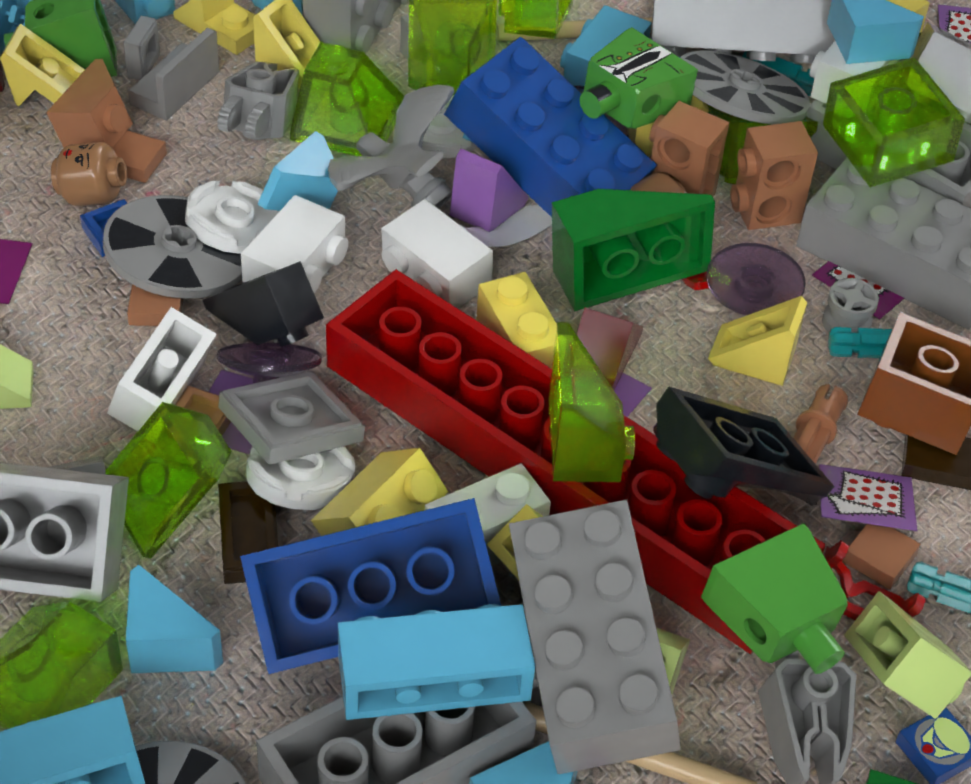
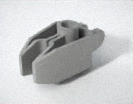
M256 61L225 79L224 104L219 111L218 129L229 133L230 131L232 132V129L242 131L245 137L253 140L283 137L295 114L299 69L290 68L278 71L277 64Z
M797 650L775 661L774 672L758 690L774 762L787 784H806L809 781L810 755L815 762L819 784H837L844 772L852 746L856 674L844 662H838L827 671L815 674L805 659H799V651Z

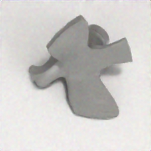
M433 85L405 94L397 112L393 143H387L375 133L370 132L360 137L356 143V148L362 156H345L330 159L328 175L334 187L338 191H343L367 177L379 175L390 188H402L407 191L413 198L412 207L426 199L440 209L452 196V190L446 185L445 179L441 177L435 178L428 171L434 168L442 159L444 153L442 151L423 150L422 143L431 121L453 96V87L449 85Z

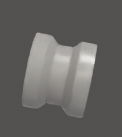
M843 278L836 281L830 288L827 300L828 305L824 310L822 318L824 328L828 333L834 327L851 328L852 333H857L858 328H871L872 315L876 312L879 301L877 291L872 285L860 279Z

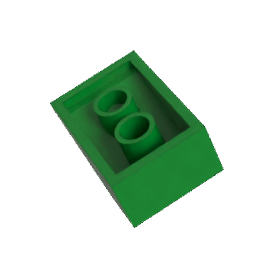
M596 189L552 202L553 272L574 312L585 307L588 308L710 271L715 200L710 194Z

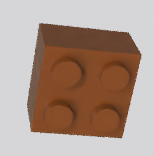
M899 312L857 415L869 419L881 427L891 428L957 455L971 427V340Z

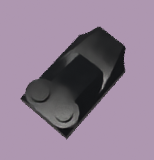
M668 387L656 403L657 423L653 427V431L658 438L656 445L664 455L679 465L686 474L684 477L686 485L701 497L711 499L714 495L725 498L734 486L777 490L797 497L813 506L817 505L820 499L827 497L835 487L777 418L673 387Z

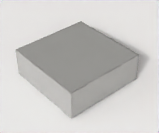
M140 16L124 41L128 78L136 80L143 78L160 56L158 26L155 18Z

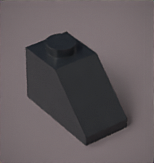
M301 261L202 300L206 310L256 345L274 339L278 340L280 347L289 345L309 336L306 326L324 318Z

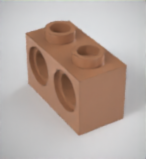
M678 101L666 116L659 115L651 128L649 139L654 143L652 154L649 158L657 164V167L651 174L656 172L664 173L682 184L687 193L710 194L713 197L716 194L730 122Z
M802 121L747 128L744 147L739 149L737 155L739 171L736 184L731 186L730 199L733 210L740 212L748 230L798 224L802 221L818 156V151Z

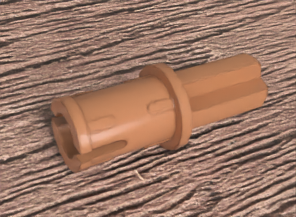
M830 384L822 385L817 389L809 409L803 411L796 421L797 432L793 438L815 464L825 445L830 444L835 439L838 431L836 423L848 404L847 394L838 386L834 387L829 399H825L830 390Z

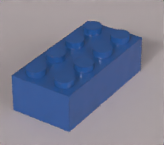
M519 37L464 79L444 113L493 162L502 165L521 189L551 217L552 202L596 189L630 190L633 185L651 175L657 167V164L604 114L596 119L589 118L580 106V96L582 93L522 37Z
M475 498L240 556L268 674L338 657V622L355 621L365 616L388 618L416 615L426 610L449 612L477 609L487 604L501 605Z

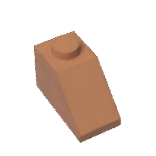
M95 59L46 112L63 147L79 143L105 142L113 148L133 125L103 59Z

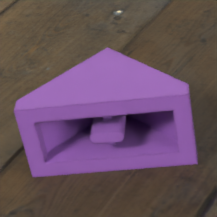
M460 149L456 156L449 215L491 232L524 207L529 197L502 165Z

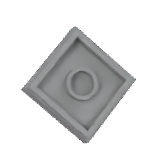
M313 371L219 392L218 408L269 465L364 441L365 425Z

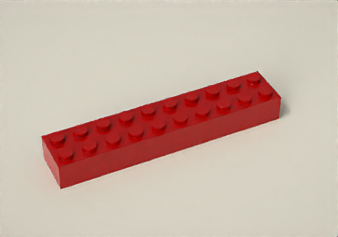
M397 269L326 324L328 368L488 477L522 463L551 501L549 515L627 500L646 584L750 655L753 653L706 605L701 595L715 564L793 529L797 525L736 486L725 498L713 495L711 499L699 496L684 482L686 474L679 465L659 450L656 445L658 438L655 434ZM814 537L820 550L824 553L826 544Z

